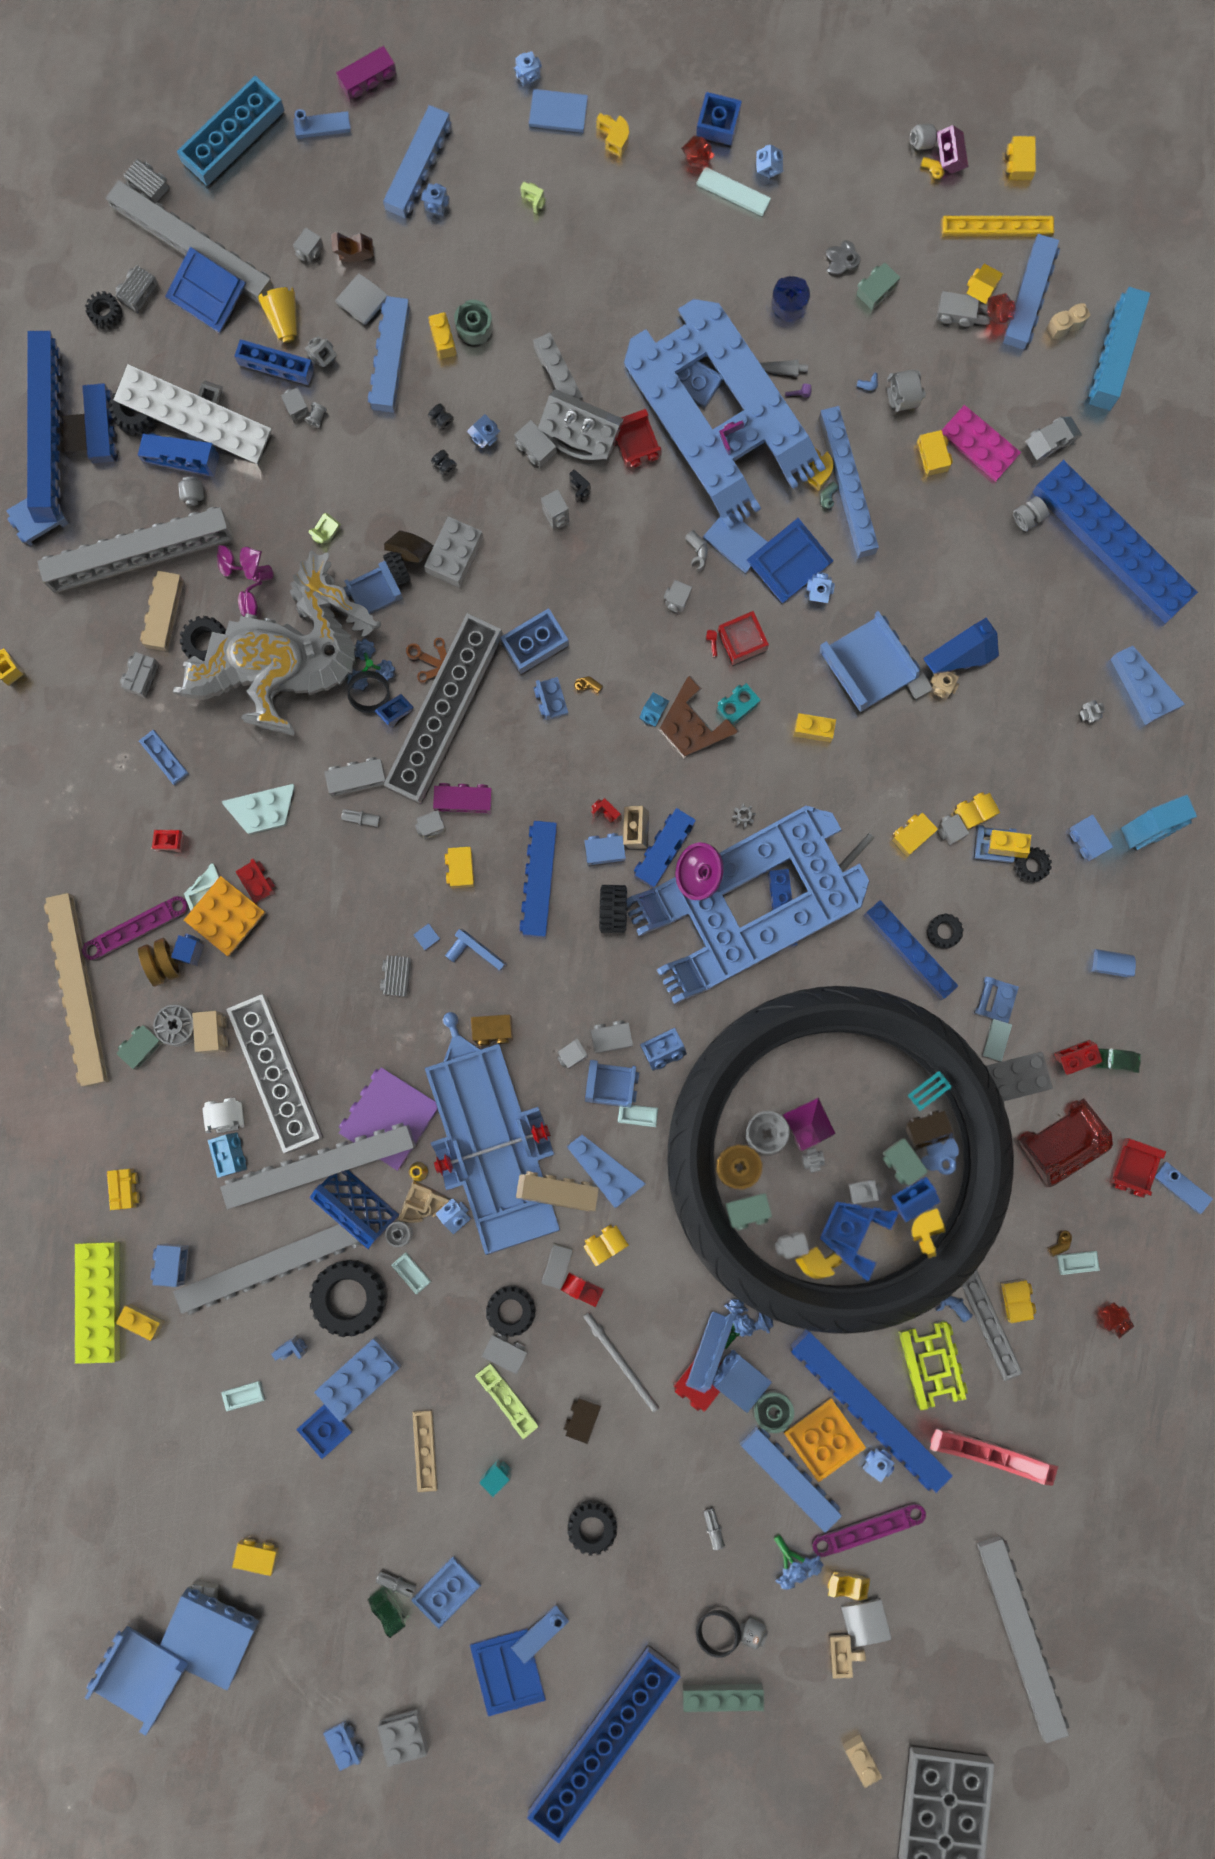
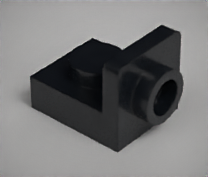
M573 469L569 473V483L576 490L580 489L575 494V499L579 502L581 499L585 500L590 495L591 484Z

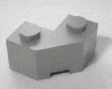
M1061 416L1047 427L1033 431L1030 434L1031 437L1026 440V443L1036 460L1047 458L1061 447L1069 446L1080 438L1082 434L1071 416Z

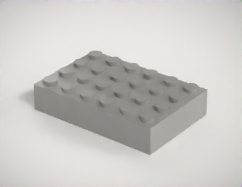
M910 1747L899 1859H985L994 1763L990 1757Z

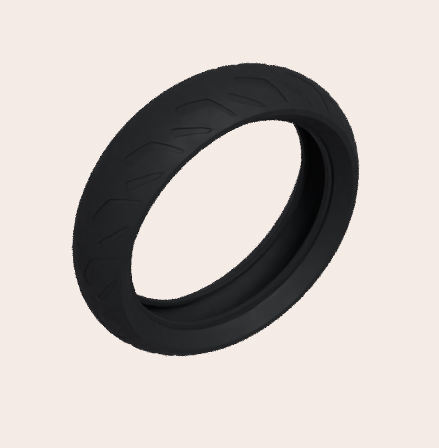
M826 986L799 990L769 1000L736 1019L709 1044L688 1074L676 1102L670 1124L667 1164L671 1196L682 1229L703 1265L722 1286L757 1312L784 1324L815 1332L852 1334L882 1330L912 1320L949 1298L974 1274L993 1246L1008 1210L1014 1176V1150L1009 1118L996 1083L977 1053L952 1027L923 1007L890 993L855 986ZM834 1032L859 1034L875 1038L906 1053L917 1061L931 1076L940 1071L952 1086L944 1094L954 1111L963 1146V1173L960 1191L953 1212L944 1227L945 1232L940 1233L933 1242L936 1256L928 1258L927 1253H922L913 1262L886 1277L867 1283L838 1286L816 1284L787 1275L766 1263L749 1248L736 1229L731 1226L719 1195L714 1169L715 1138L719 1120L728 1098L743 1075L759 1059L780 1045L808 1035ZM940 1077L935 1079L936 1082L941 1080ZM943 1083L940 1085V1088L943 1089L946 1085Z

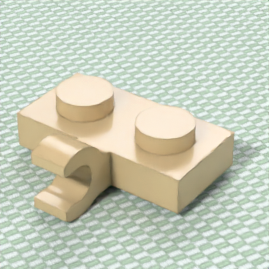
M850 1635L830 1636L833 1679L853 1678L852 1661H866L865 1650L851 1651Z

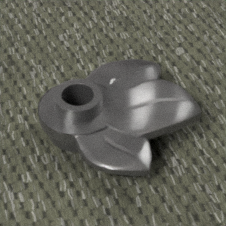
M844 240L841 247L832 246L826 250L828 258L832 261L827 269L829 273L842 274L847 269H856L860 264V255L855 252V246L850 241Z

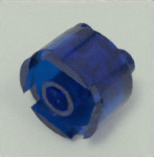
M787 276L780 278L774 286L771 307L774 313L782 320L794 321L806 312L810 299V290L805 279Z

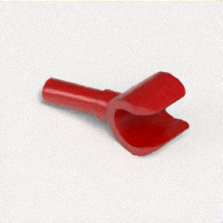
M707 630L706 640L712 641L713 657L718 656L716 647L717 632L715 630Z

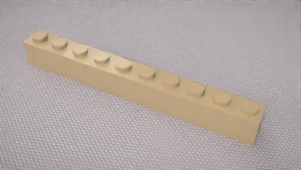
M69 893L45 898L44 909L46 914L49 915L48 929L53 936L51 946L53 952H56L55 967L60 973L58 983L60 989H63L64 997H62V1004L67 1010L65 1020L67 1026L70 1027L69 1041L71 1046L74 1047L75 1052L72 1054L74 1064H77L78 1068L76 1079L83 1087L106 1083L109 1081L86 961L82 954L83 945L74 897Z

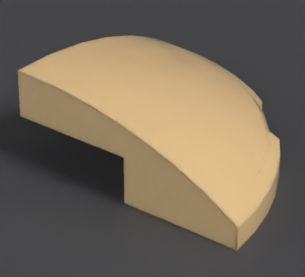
M413 1181L398 1220L417 1223L422 1222L423 1218L430 1215L435 1217L436 1213L449 1202V1198L421 1183Z

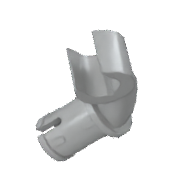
M692 530L686 535L685 539L691 543L698 553V556L693 558L691 565L693 567L696 563H701L696 569L697 572H700L705 568L708 542L703 541Z

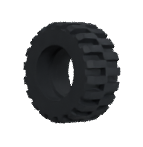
M345 1260L334 1263L321 1271L312 1284L313 1288L309 1294V1298H311L310 1310L312 1309L314 1313L312 1316L315 1320H318L319 1326L322 1329H327L328 1333L332 1335L353 1337L364 1333L379 1321L382 1312L385 1310L387 1293H385L384 1281H381V1276L373 1270V1267L365 1265L361 1261ZM342 1280H354L361 1284L366 1292L365 1307L359 1314L352 1317L339 1315L333 1309L330 1302V1294L333 1287Z

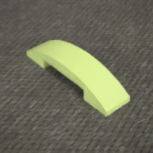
M489 1364L475 1376L511 1421L512 1426L522 1439L539 1427L524 1404L492 1364Z

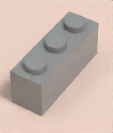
M377 757L368 758L363 763H358L357 761L350 762L346 767L342 768L340 766H333L328 768L329 771H324L329 794L332 797L384 785L386 780L383 763Z

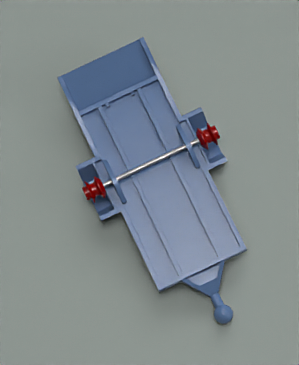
M453 1012L446 1013L443 1017V1023L449 1027L452 1035L443 1062L424 1068L447 1135L445 1138L430 1142L437 1156V1161L434 1162L436 1172L441 1173L443 1176L446 1190L461 1185L464 1186L485 1255L560 1231L552 1205L516 1198L519 1175L526 1174V1171L538 1173V1177H543L538 1160L554 1155L549 1136H551L548 1126L544 1124L539 1108L521 1111L499 1043L479 1049L459 1034L457 1028L458 1016Z

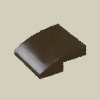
M398 531L384 543L385 551L402 553V560L418 563L426 558L434 545L420 536L405 531Z

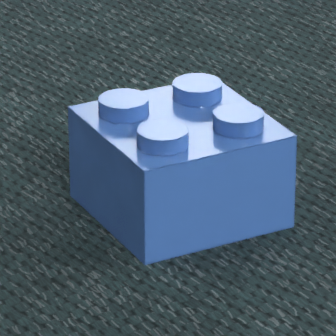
M168 1243L157 1245V1248L153 1251L155 1268L151 1270L153 1285L169 1287L185 1285L189 1245Z

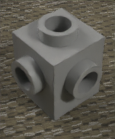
M319 336L311 339L308 342V346L304 348L308 353L307 358L312 360L313 364L317 363L322 367H325L337 356L332 349L333 345L331 342Z

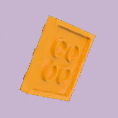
M220 876L185 917L184 921L229 957L266 912Z
M832 1398L783 1432L818 1483L866 1449Z

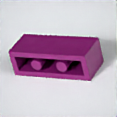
M383 45L336 72L339 84L350 100L354 97H359L369 88L376 87L383 80L392 78L396 74L394 61Z
M439 783V786H434L433 809L434 811L438 810V812L492 814V788H488V785L478 784L477 787H469V784H458V787L450 786L449 783Z

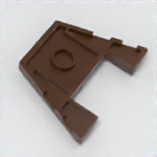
M688 676L660 726L663 733L684 756L739 732L729 719L724 720L712 731L688 704V701L702 689L691 676Z

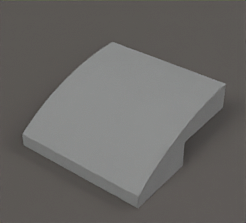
M358 273L335 302L338 306L348 311L353 318L366 325L380 309L382 303L386 302V296L388 295Z
M881 1598L841 1606L852 1647L870 1645L892 1639Z

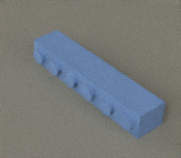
M431 105L428 106L383 200L385 210L403 218H406L407 213L412 211L413 201L421 192V184L423 180L426 181L429 175L428 169L431 164L435 163L437 150L442 148L444 136L451 129L452 122L450 121L449 113Z
M1041 234L1037 235L1005 334L1004 344L1023 350L1027 343L1031 344L1034 336L1031 330L1032 327H1036L1039 316L1036 314L1038 310L1042 309L1045 300L1042 298L1043 292H1047L1050 284L1047 279L1048 276H1052L1055 265L1052 264L1053 259H1057L1060 248L1057 247L1059 240Z
M386 296V302L382 303L381 313L384 315L383 320L379 322V332H381V335L376 341L378 354L374 356L373 360L375 374H371V385L373 387L372 392L369 391L368 403L371 404L372 410L393 413L395 411L410 312L409 299Z
M756 1426L740 1445L826 1533L842 1517L839 1512L841 1508L835 1501L829 1502L825 1498L827 1493L819 1485L815 1487L811 1483L813 1479L805 1471L801 1473L797 1469L799 1464L792 1457L788 1459L783 1454L785 1450L777 1442L773 1444L769 1440L771 1436L764 1429L760 1430Z

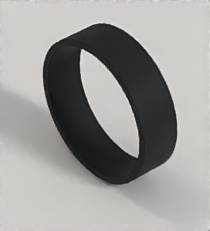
M362 671L350 679L348 683V700L356 710L364 713H374L377 708L389 701V684L380 673ZM374 678L384 684L387 694L380 703L365 706L357 703L350 694L351 687L360 679Z
M713 1610L708 1612L698 1622L696 1639L705 1653L712 1657L722 1658L730 1655L738 1647L741 1640V1629L737 1620L730 1613L723 1610ZM720 1616L732 1625L735 1632V1644L731 1650L719 1652L712 1649L705 1642L702 1635V1624L706 1617Z

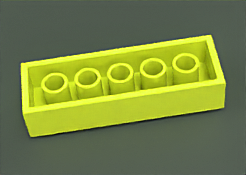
M120 1242L75 1244V1364L117 1362L120 1360V1325L116 1324L120 1316Z

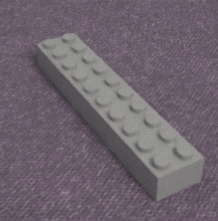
M210 507L202 513L193 512L185 518H173L168 523H156L151 528H139L134 530V533L119 534L116 538L110 540L102 539L93 545L85 544L73 551L64 550L56 556L48 555L37 562L43 583L54 593L234 539L228 518L222 508Z
M468 613L466 614L384 782L385 787L420 804L422 803L501 640L500 637L503 636L500 628Z

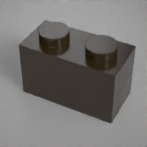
M84 414L62 416V422L60 423V431L63 434V440L61 441L62 451L69 458L87 457Z
M945 1110L930 1112L928 1116L923 1118L914 1117L906 1124V1131L914 1151L953 1138L954 1132Z
M579 1396L578 1400L574 1399L570 1411H573L571 1419L567 1418L563 1428L566 1430L565 1436L588 1444L601 1409V1404Z

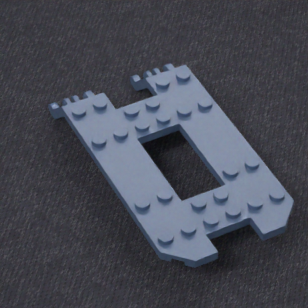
M693 299L678 309L686 324L655 343L647 329L632 337L629 342L624 365L710 495L722 520L730 529L734 526V523L728 517V514L733 511L738 522L743 521L741 514L737 510L740 507L744 516L748 518L750 513L744 506L748 501L755 512L761 510L744 476L735 464V460L766 442L792 489L799 485L792 476L793 473L798 472L803 482L808 480L802 470L803 467L810 478L814 477L815 474L809 467V463L814 462L819 472L826 468L820 460L810 437L721 305L715 302ZM708 355L744 409L715 429L711 428L676 375ZM743 420V429L725 436L731 449V454L728 455L720 438L719 431L724 429V426L730 422L737 423Z
M804 806L720 852L719 854L723 861V878L717 891L705 900H691L684 896L678 888L676 877L654 889L627 898V908L636 902L640 906L628 912L629 918L643 912V914L631 920L632 924L636 925L644 919H647L649 923L637 929L639 936L667 926L689 914L706 946L687 957L670 962L657 969L660 976L670 970L674 971V976L663 980L664 985H668L676 980L679 981L666 988L669 993L679 987H682L684 991L672 997L674 1004L713 988L862 908L870 882L862 866L858 864L842 872L825 841L842 831L833 813ZM791 859L808 892L740 928L723 895Z

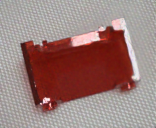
M1084 1098L1071 1103L1068 1115L1042 1132L1036 1134L1035 1132L1027 1131L1019 1139L1020 1145L1048 1187L1057 1185L1107 1153L1113 1146L1112 1133Z

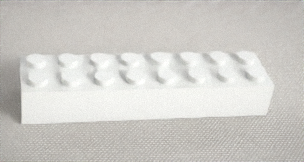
M127 364L114 397V401L203 441L212 443L257 465L272 431L271 428L129 364Z
M261 994L227 1008L226 1010L283 1153H289L323 1139L267 997Z

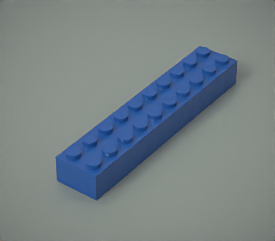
M28 331L27 508L34 523L57 522V515L61 514L60 504H57V498L61 496L60 487L57 486V480L61 478L60 469H57V463H60V452L57 451V445H60V434H57V428H60V417L57 416V410H60V400L57 399V393H60V382L57 381V376H60V365L57 364V359H60V348L57 347V340L53 338L51 331Z
M1064 460L1039 482L1033 490V493L1041 498L1046 506L1165 624L1198 593Z
M804 1330L790 1345L793 1348L791 1353L800 1362L805 1360L807 1362L805 1367L814 1376L817 1374L821 1376L819 1381L829 1391L833 1389L835 1391L833 1395L843 1405L847 1403L849 1405L847 1409L857 1419L861 1417L863 1419L861 1423L872 1434L874 1431L877 1433L875 1437L885 1448L888 1446L892 1448L890 1452L900 1463L903 1460L906 1462L904 1466L914 1477L920 1476L918 1481L928 1491L933 1489L937 1493L953 1477L810 1331Z
M648 1646L530 1807L527 1819L560 1844L680 1679V1670Z

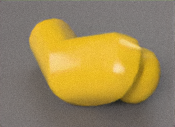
M923 157L921 166L929 168L934 178H942L944 169L940 161Z

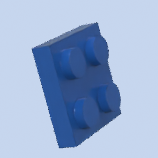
M325 1404L296 1429L321 1459L353 1432L343 1420L339 1422Z

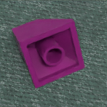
M819 1098L783 1114L799 1151L814 1146L836 1134Z

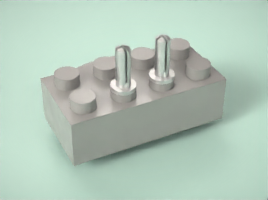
M554 389L549 395L538 430L542 431L558 449L568 455L588 460L607 459L613 450L624 419ZM558 439H561L563 442H565L566 444H568V445H570V446H572V447H575V448H578V449H582V450H586V451H588V452H590V453H583V452H579V451L573 450V449L567 447L566 445H564L563 443H561Z

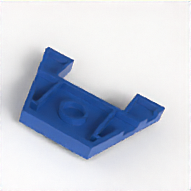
M836 1202L820 1239L860 1276L869 1281L876 1262L857 1254L871 1221L891 1230L899 1212L895 1210L884 1211L881 1210L882 1208L875 1207L874 1209L864 1208L862 1205Z

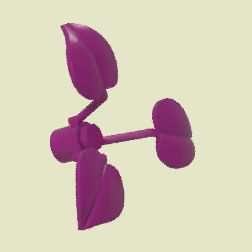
M219 545L217 564L222 575L230 576L232 569L243 570L247 579L256 581V583L246 588L245 592L241 591L238 597V606L242 616L245 617V614L256 616L257 601L250 590L258 585H262V581L273 578L271 566H259L262 551L250 547H243L241 549V566L233 565L234 555L232 551L225 545Z

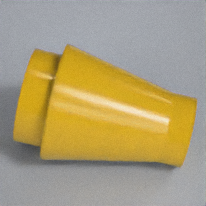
M415 1162L409 1168V1176L414 1181H422L428 1175L427 1166L422 1162ZM416 1168L420 1170L418 1176L414 1174Z

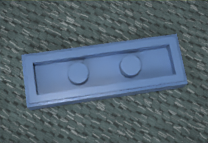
M154 729L139 740L140 744L174 786L189 775L188 771Z

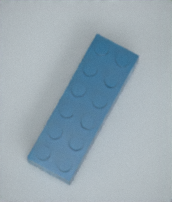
M255 75L177 151L181 162L208 186L285 111L282 100Z
M1128 287L1126 292H1122L1119 300H1117L1114 307V312L1116 313L1109 324V329L1111 330L1104 341V346L1106 347L1100 355V366L1093 378L1095 383L1088 397H1091L1090 405L1111 411L1119 399L1150 297L1149 292Z
M1187 794L1150 809L1123 826L1121 830L1129 849L1136 847L1138 850L1153 842L1161 841L1187 825L1192 824L1191 820L1197 817Z

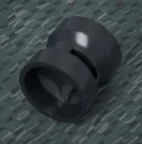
M441 403L430 410L428 417L436 422V426L440 430H444L453 422L454 417L451 413L445 411L446 409Z
M444 449L433 456L431 463L439 468L442 476H447L456 468L457 463L448 457L449 454Z

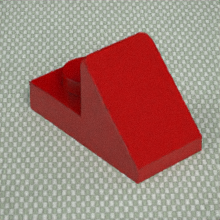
M154 830L151 849L171 850L182 853L183 831Z
M569 1272L561 1291L577 1300L579 1299L596 1307L604 1289Z

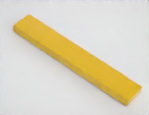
M943 216L942 233L943 236H1037L1038 234L1053 236L1054 216Z

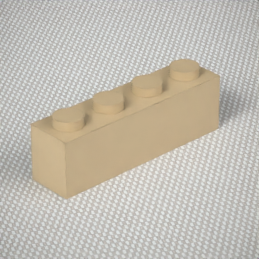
M158 571L157 576L153 578L152 586L154 590L153 594L149 596L148 604L150 608L149 612L145 614V631H142L140 638L146 648L165 652L169 651L184 582L183 578L178 574Z
M526 1171V1174L519 1175L516 1198L583 1211H595L599 1188L593 1187V1183L590 1182L576 1184L573 1179L563 1178V1181L556 1180V1176L545 1175L543 1178L538 1177L536 1172Z

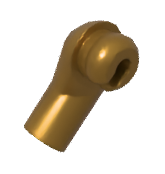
M587 676L577 679L574 687L578 691L591 688L596 693H599L603 685L592 677Z
M1062 1231L1058 1243L1048 1248L1052 1257L1069 1250L1072 1242V1235L1069 1231Z

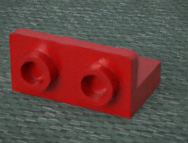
M605 798L602 801L598 799L592 805L591 813L595 819L603 813V816L610 823L614 821L618 824L622 820L621 813Z
M253 858L250 860V863L235 872L252 901L258 904L275 893L273 890L275 884L270 877L266 878L263 873L265 868L261 861L257 862Z
M1091 1040L1054 1053L1055 1059L1062 1064L1067 1075L1102 1062L1098 1046Z

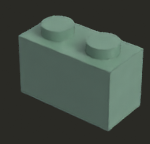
M885 262L880 267L876 266L870 273L871 276L868 279H862L857 286L858 291L856 295L871 310L898 286L901 278Z
M145 1025L136 1027L131 1033L133 1036L128 1041L122 1042L118 1047L119 1051L116 1053L134 1070H138L163 1043Z
M900 1139L882 1152L885 1156L883 1158L884 1162L889 1168L893 1167L897 1172L895 1177L901 1185L904 1183L906 1186H909L928 1172L905 1139Z
M766 1193L725 1203L731 1226L736 1227L737 1230L748 1228V1223L756 1222L757 1225L767 1223L768 1218L772 1217Z

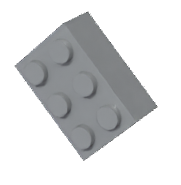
M448 516L424 565L426 573L460 588L483 541L482 531Z

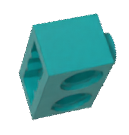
M747 683L743 686L738 685L732 691L733 694L729 698L725 696L717 703L719 705L716 710L724 720L729 719L733 725L737 724L760 705L761 699ZM745 694L749 696L750 700L742 702L739 697ZM731 706L735 709V713L728 714L725 708Z
M497 1460L481 1476L479 1484L494 1497L510 1481L512 1475L510 1466L504 1461L501 1463Z

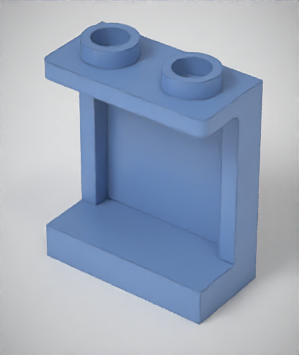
M27 498L6 510L10 516L7 518L13 528L17 527L19 531L17 533L22 543L26 542L29 546L33 545L31 541L59 524L62 528L69 524L62 512L60 515H57V522L34 523L27 508Z
M385 561L378 564L379 568L352 581L345 580L346 587H344L348 598L352 596L354 602L365 607L370 615L403 599Z
M590 1060L585 1102L631 1108V1104L636 1102L637 1091L633 1090L634 1083L638 1084L639 1072H636V1066H632V1068L598 1064V1061Z
M732 1350L717 1368L712 1385L748 1413L772 1382L736 1351Z

